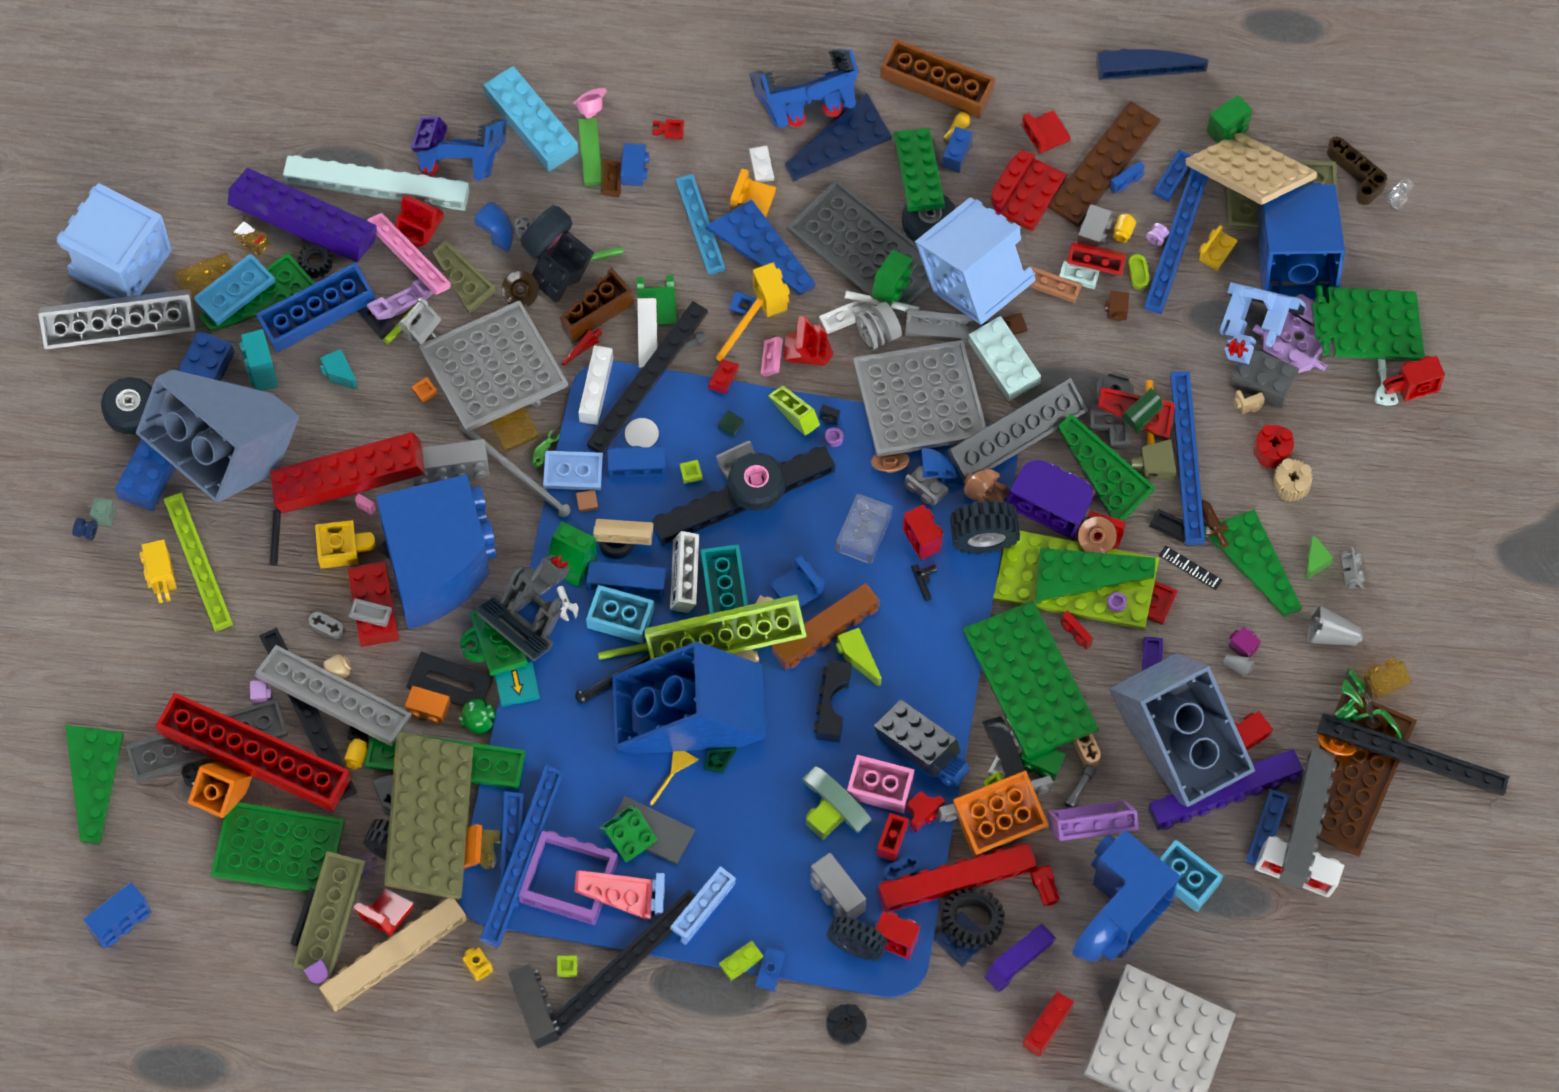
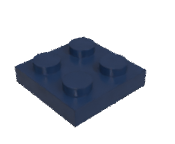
M962 911L955 917L959 925L964 929L982 931ZM942 929L934 937V941L961 967L982 948L981 944H979L978 949H974L973 944H970V948L967 949L964 942L961 947L958 946V939L952 942L950 940L951 934L946 936L945 929Z

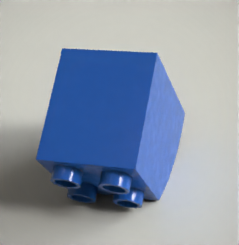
M466 474L377 495L382 529L407 629L428 624L455 610L468 600L488 577L487 560L497 558L493 530L490 520H487L486 505L481 486L471 488L468 475Z

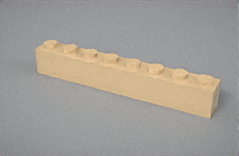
M443 898L437 903L435 908L424 911L416 921L408 922L403 930L399 933L394 932L388 937L386 942L375 945L367 955L359 956L350 967L346 966L334 978L326 979L321 984V987H319L322 996L333 1011L336 1012L467 920L466 914L455 899Z

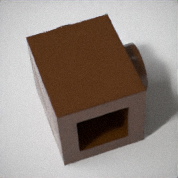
M1110 291L1109 301L1105 302V312H1108V319L1118 322L1127 320L1129 292Z

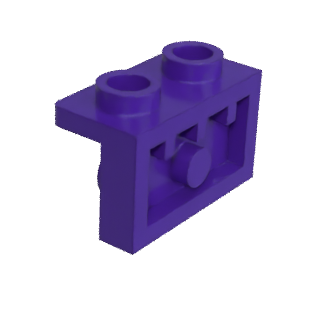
M439 116L420 117L411 149L414 152H419L437 147L438 143L443 141L447 132L445 122Z

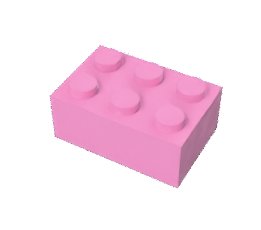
M857 755L847 792L857 802L904 814L914 778V769Z

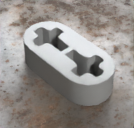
M314 612L309 617L310 627L314 631L333 640L343 636V625L338 620L321 612ZM320 618L323 624L317 623L315 625L314 620H319ZM337 626L338 632L334 631V633H332L329 627L334 629Z

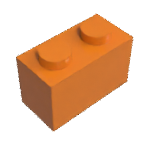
M412 686L405 704V711L411 713L412 718L419 719L420 717L426 719L431 724H443L451 704L450 697Z

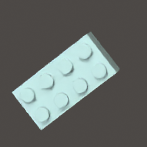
M1001 316L969 334L968 343L1008 402L1040 384V373Z

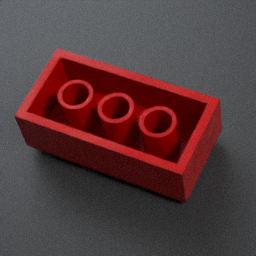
M379 562L347 568L352 601L356 598L392 607L387 627L356 620L361 647L398 641L399 636L386 563Z

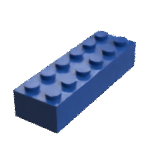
M355 262L256 314L275 352L278 353L366 307L368 303L376 299Z

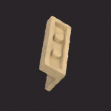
M596 519L593 536L596 538V542L652 545L653 523Z

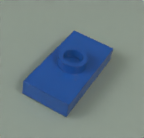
M767 947L755 983L756 987L775 992L786 957L785 952Z

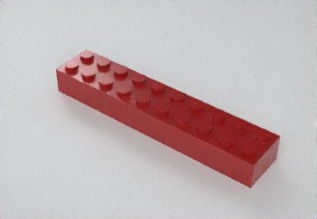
M175 692L155 725L158 734L331 812L335 810L351 780L349 770Z

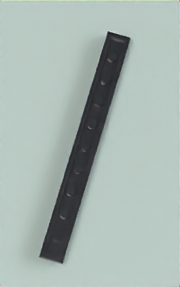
M694 301L690 303L588 440L587 446L598 453L604 454L706 317L708 309Z
M278 628L259 635L268 655L275 645L288 651ZM287 693L316 755L345 768L317 708ZM350 780L339 801L357 794L352 780Z
M1324 713L1321 715L1317 734L1504 796L1510 777L1508 775Z
M690 889L552 1016L553 1020H557L561 1031L558 1032L560 1038L674 933L670 927L696 896Z

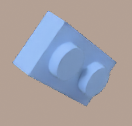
M657 873L656 880H652V892H656L655 899H651V911H655V917H660L663 914L665 873Z

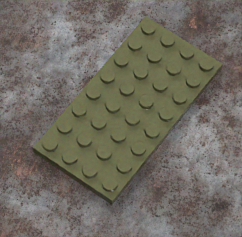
M403 732L397 734L384 886L458 900L462 898L473 757L472 746Z

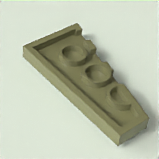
M444 241L432 251L435 260L469 314L496 292V287L447 241Z

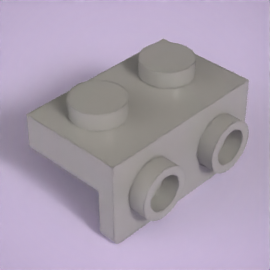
M746 441L716 456L719 470L727 480L731 466L737 459L749 453H755L750 441Z

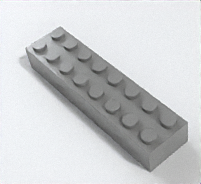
M190 289L40 307L38 312L44 349L195 331L196 327Z

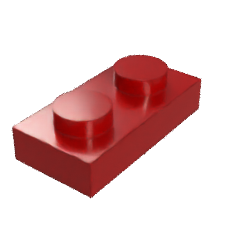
M722 359L708 384V389L726 394L739 371V364Z
M1068 610L1062 614L1061 626L1066 632H1070L1074 636L1075 642L1086 650L1092 646L1093 637Z

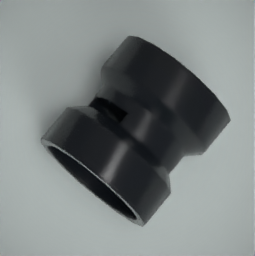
M195 762L186 763L181 770L185 783L190 787H193L196 779L195 776H197L200 767Z

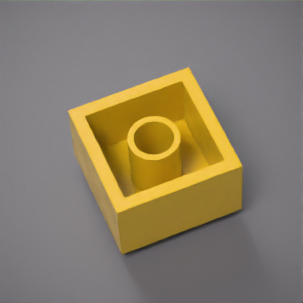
M774 262L753 270V289L757 297L764 301L761 306L767 318L787 311L788 303L790 302L788 294H790L789 288L786 283L783 284L781 270L779 268L776 269Z

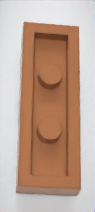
M1030 266L1035 272L1036 281L1028 287L1076 303L1082 289L1081 284Z

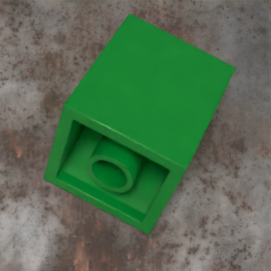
M562 521L552 536L548 556L552 554L555 557L562 556V562L568 561V568L570 570L563 579L564 581L579 587L588 573L589 561L594 562L597 558L595 537Z

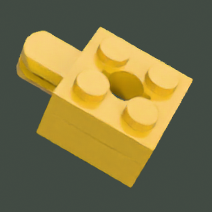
M353 520L315 525L320 569L359 564L358 552L372 551L376 546L375 537L371 532L356 533Z
M165 540L141 544L143 551L139 553L144 566L143 572L148 588H152L154 594H157L159 604L163 603L161 592L165 593L167 602L171 601L169 590L177 589Z

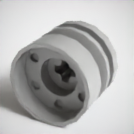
M887 302L874 306L873 314L866 310L864 314L859 313L855 315L860 336L871 350L878 348V345H884V338L891 342L902 336L899 321Z

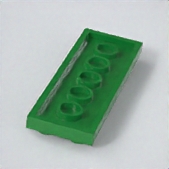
M930 128L894 131L893 138L908 212L945 208Z

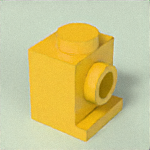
M470 948L464 953L463 963L476 982L493 972L492 964L480 948L476 950ZM477 958L480 959L478 963H473Z

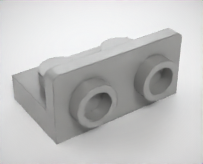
M921 466L911 475L908 474L905 477L906 488L910 492L918 494L925 504H930L933 507L949 491V488L938 479L923 478Z

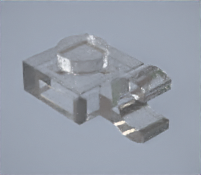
M1403 179L1400 180L1385 196L1393 210L1399 211L1409 197L1406 193L1413 187L1411 180H1408L1406 183Z

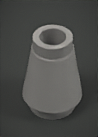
M1226 655L1224 666L1243 676H1249L1252 672L1254 661L1250 660V657Z

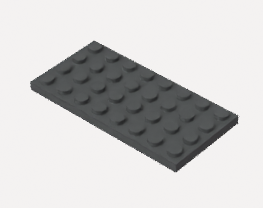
M837 179L787 226L788 232L865 295H872L876 273L892 250L913 259L911 265L913 271L909 276L911 281L907 289L903 288L899 303L912 305L931 287L916 243ZM893 309L897 319L905 312Z

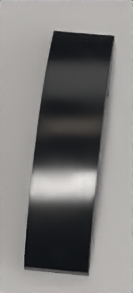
M998 716L982 721L987 736L991 739L1003 768L1005 779L1025 771L1016 745L1003 718Z

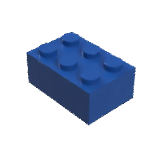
M130 882L86 916L83 921L88 931L104 949L107 946L114 945L117 938L122 934L129 933L139 921L146 920L149 917V913H151V909L144 896Z

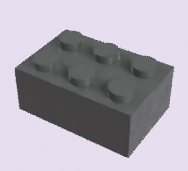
M1254 348L1249 365L1238 363L1232 375L1230 386L1250 395L1262 392L1265 398L1264 401L1282 408L1297 378L1299 368Z

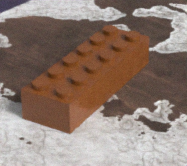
M896 38L880 70V78L978 118L981 117L995 88L996 78Z

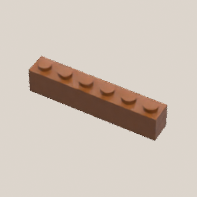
M865 583L806 622L804 626L807 637L772 645V654L785 670L794 668L800 663V660L805 657H811L821 646L826 647L833 638L846 633L849 627L852 625L857 626L863 621L864 617L875 614L879 609L880 600Z

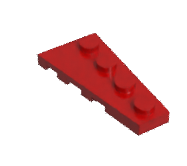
M1101 387L1097 407L1121 418L1142 396ZM1162 400L1164 408L1142 429L1164 440H1168L1175 403Z

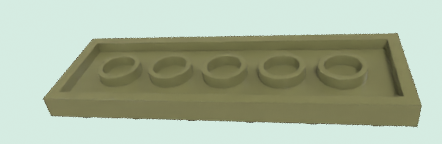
M326 852L292 966L293 968L305 970L319 960H322L328 969V977L332 978L366 864L365 861Z

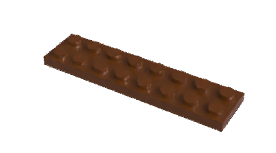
M1129 101L1052 198L1048 208L1078 227L1085 219L1090 204L1096 205L1110 187L1111 180L1122 172L1159 125L1161 119L1134 102Z

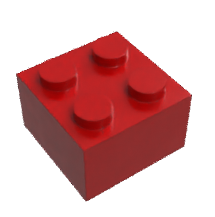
M924 504L904 513L902 531L920 561L941 551V543L943 542V531L939 525L935 524L931 510H927Z
M883 911L875 930H878L887 939L888 943L885 950L910 960L919 940L920 926L913 920L899 918V915L889 911L887 913Z

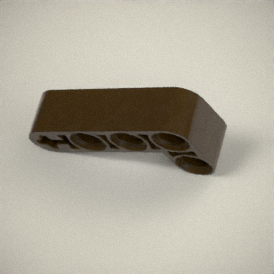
M1337 136L1331 138L1327 148V156L1361 183L1356 195L1358 203L1361 205L1370 204L1383 192L1387 182L1386 173L1343 138Z

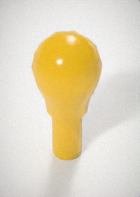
M959 112L955 116L950 126L951 129L943 137L945 142L948 143L950 141L955 126L964 129L969 125L970 116L966 112Z

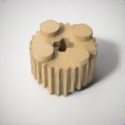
M1287 458L1282 461V464L1280 463L1277 466L1272 486L1281 500L1284 499L1285 502L1288 501L1290 503L1295 501V499L1299 501V498L1303 499V496L1308 495L1313 480L1312 469L1309 465L1303 464L1304 462H1300V460L1296 461L1294 459L1292 461V459Z

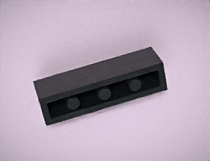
M528 964L509 972L511 983L532 1041L536 1047L541 1048L559 1040L558 1032L561 1030L557 1020L552 1018L554 1010L550 1002H546L545 998L548 997L544 985L541 986L539 983L542 978L538 969L534 970L532 965Z

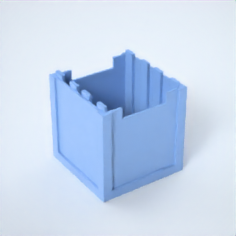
M98 183L96 187L93 186L90 190V196L86 202H82L77 208L79 212L76 216L72 215L69 219V225L64 232L61 231L56 237L58 245L69 252L72 260L70 265L67 266L68 274L72 278L111 298L141 295L172 251L162 215Z
M970 197L918 238L915 243L933 294L982 325L1036 281L1034 276L1035 272L1030 266L1023 270L1015 244L1021 240L1020 226L1016 223H1009L1006 221V217L1001 214L999 216L996 215L995 210L990 207L988 209L982 206V202Z

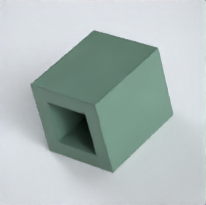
M94 498L90 512L92 521L97 522L98 525L112 527L116 513L113 500Z

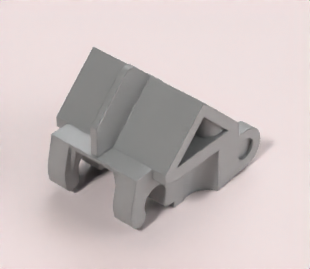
M419 297L414 308L404 320L399 322L398 327L402 329V335L409 342L422 345L427 338H436L432 331L440 323L441 319L428 306V302ZM413 320L417 322L415 325H411Z

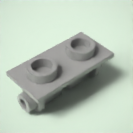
M1351 547L1352 552L1343 551V555H1341L1343 569H1351L1344 572L1345 583L1349 589L1355 588L1358 584L1361 588H1364L1363 581H1365V575L1360 568L1362 557L1360 552L1357 553Z

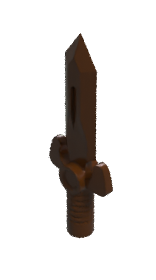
M1201 499L1203 516L1209 526L1206 528L1207 536L1214 535L1217 537L1222 548L1228 547L1229 544L1223 534L1224 531L1228 530L1227 524L1222 522V527L1219 526L1220 522L1211 504Z

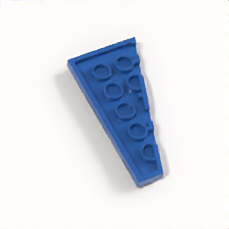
M752 199L706 226V230L710 233H715L719 236L720 240L732 245L737 252L757 266L760 265L762 267L774 262L776 269L779 268L781 270L783 284L786 283L788 288L798 295H802L815 287L816 283Z

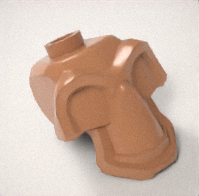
M989 468L978 471L973 475L970 473L964 481L966 484L964 487L965 495L977 503H981L985 499L989 502L997 500L998 503L1005 502L1010 490L1005 484L997 482L1000 474Z

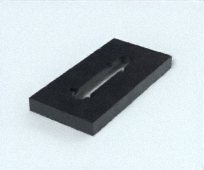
M421 652L406 686L408 689L416 686L449 696L451 704L463 707L466 702L474 698L485 700L494 677ZM428 672H433L471 685L475 689L472 692H468L429 678L426 675Z

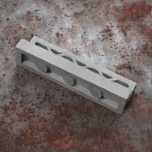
M907 309L905 336L950 341L963 340V342H968L969 334L981 328V324L967 315Z

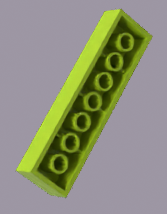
M798 595L645 629V637L651 660L694 642L733 654L807 637Z

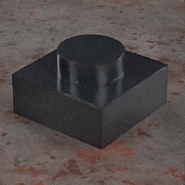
M822 404L820 419L827 424L833 423L837 425L840 420V410Z

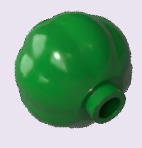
M474 698L463 706L459 722L462 728H467L471 733L480 735L491 729L496 713L491 703L487 704L483 699Z

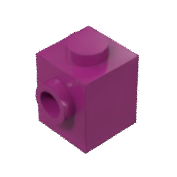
M1243 626L1239 631L1235 630L1232 633L1229 647L1239 656L1251 657L1259 649L1261 640L1257 638V635L1252 630L1246 629Z

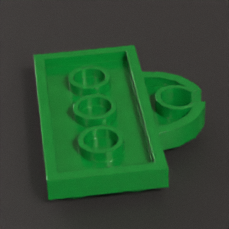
M478 610L469 612L473 628L468 629L460 640V648L463 649L462 654L465 658L475 662L485 661L490 676L528 665L525 654L478 616ZM469 644L475 645L472 649L465 648Z

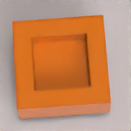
M427 377L411 386L412 391L422 404L438 394L437 389Z

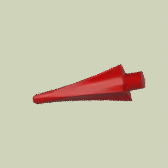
M597 328L592 333L589 329L561 364L563 366L579 354L598 344V337L602 335L601 330Z

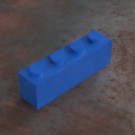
M602 560L589 561L587 590L596 591L598 585L629 594L664 597L666 568L658 565L648 567L637 563L626 565L622 562L605 563Z

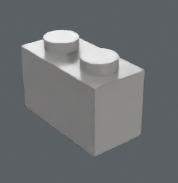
M1090 204L1078 234L1077 242L1100 247V244L1104 245L1107 237L1105 231L1106 229L1110 230L1113 219L1110 218L1111 211Z

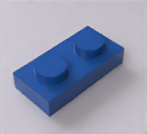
M1139 161L1113 178L1110 190L1115 194L1118 191H1124L1133 181H1139L1144 173L1145 166Z

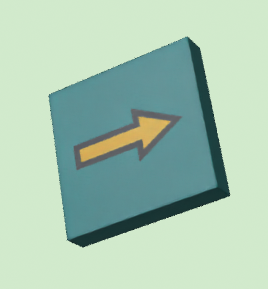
M527 662L528 665L495 675L502 707L540 699L532 662Z

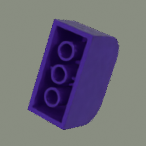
M1034 460L1023 466L1010 490L1006 502L1016 507L1017 513L1073 540L1092 501V491L1089 485L1075 474L1067 473L1055 464Z

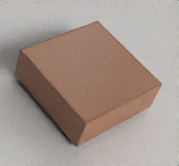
M595 490L576 493L579 513L598 510Z

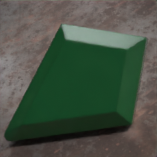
M737 747L707 750L703 770L723 773L736 753Z

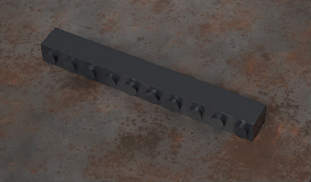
M826 446L815 447L809 453L799 454L788 462H780L785 474L783 494L835 472V463ZM727 485L724 489L718 492H710L704 498L694 499L683 507H675L667 514L657 515L652 520L653 530L661 546L673 542L674 538L681 531L695 533L744 512L746 509L737 505L732 499Z

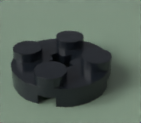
M854 1004L836 1006L829 1012L826 1021L828 1035L842 1045L857 1043L864 1035L867 1027L864 1013ZM844 1020L851 1021L852 1024L849 1029L841 1026Z

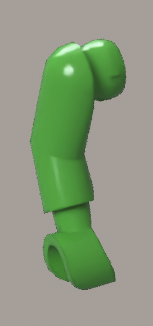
M553 430L549 432L546 441H542L534 450L532 463L537 468L544 465L545 454L551 447V444L557 443L559 440V434L555 440L550 438Z

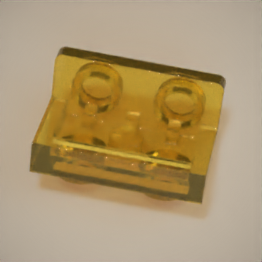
M1391 658L1380 667L1375 666L1368 669V673L1363 675L1369 681L1375 698H1380L1412 682L1404 661Z

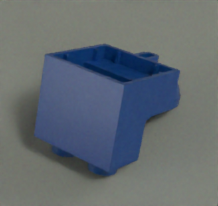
M1126 830L1117 839L1108 834L1094 851L1097 856L1091 863V866L1096 869L1093 885L1111 900L1093 919L1076 942L1072 954L1077 959L1096 962L1105 956L1112 962L1118 955L1122 958L1174 900L1181 876Z

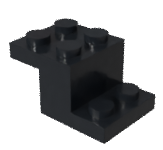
M565 231L562 233L556 247L543 251L531 275L537 280L539 289L554 302H558L567 286L580 282L595 252L570 232Z

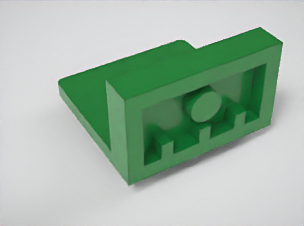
M632 805L599 827L602 834L610 838L625 862H629L657 841V837L638 808Z

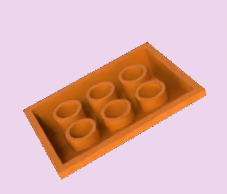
M1026 770L953 799L965 840L973 857L1049 826Z

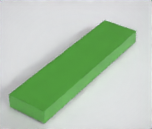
M597 117L578 119L584 186L601 185V159Z

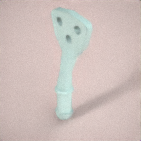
M1377 359L1381 385L1376 391L1374 401L1385 406L1396 405L1398 403L1396 393L1385 394L1386 388L1383 386L1387 371L1385 360Z

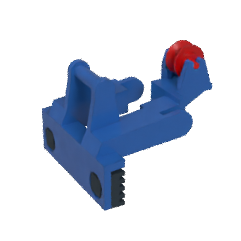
M496 118L488 124L480 125L479 128L481 129L478 132L481 133L478 136L481 137L477 139H452L449 142L445 140L438 143L437 147L417 152L420 173L429 177L435 175L439 169V160L444 158H472L474 179L481 181L489 177L495 155L500 151L502 145L505 144L507 120Z

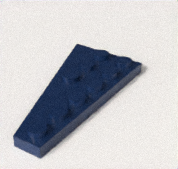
M866 93L856 102L853 108L846 110L785 163V168L792 181H795L889 141L892 136L869 95Z

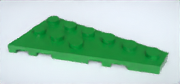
M287 252L266 267V270L275 278L276 282L217 326L205 313L198 317L210 332L257 317L256 314L310 287L315 282Z
M1070 414L1058 426L1060 434L1110 517L1125 521L1155 491V486L1075 416Z
M1255 509L1220 521L1219 526L1222 527V522H1225L1228 526V530L1224 531L1223 534L1229 545L1226 548H1222L1217 537L1214 535L1208 536L1213 541V544L1227 555L1229 561L1246 578L1251 580L1254 587L1268 598V601L1283 617L1301 611L1302 606ZM1209 526L1204 527V534H1205V535H1207V534H1206V528L1209 527Z
M1040 548L1035 604L1041 603L1044 600L1059 599L1067 595L1074 596L1093 592L1104 587H1116L1123 583L1153 579L1156 558Z
M65 725L80 841L82 843L101 845L124 734L120 731Z

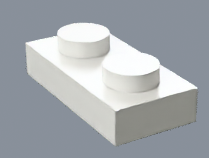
M768 147L749 148L755 181L760 183L774 181Z

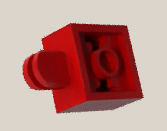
M1437 355L1433 357L1426 356L1420 361L1404 363L1401 366L1399 375L1385 379L1383 386L1386 388L1385 390L1388 395L1400 391L1405 402L1439 392L1445 373Z

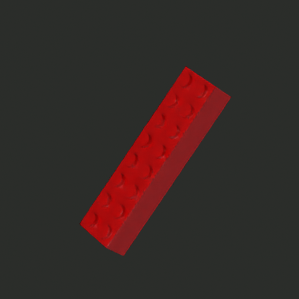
M413 432L272 470L270 475L274 506L282 513H287L425 475L421 440Z

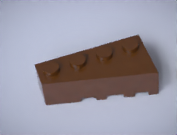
M611 267L607 274L600 278L590 291L587 290L583 294L584 297L579 302L576 301L560 317L562 330L574 342L584 336L589 329L592 331L634 305L632 290Z

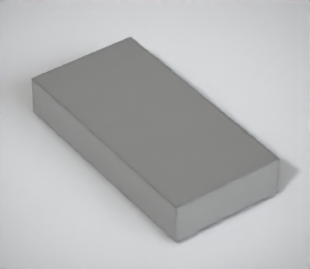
M354 598L349 618L387 627L392 607Z

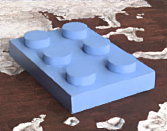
M546 451L543 487L545 489L601 491L603 453Z

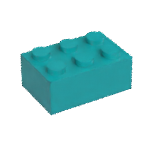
M263 329L242 334L243 342H239L251 386H255L256 390L260 391L279 387Z

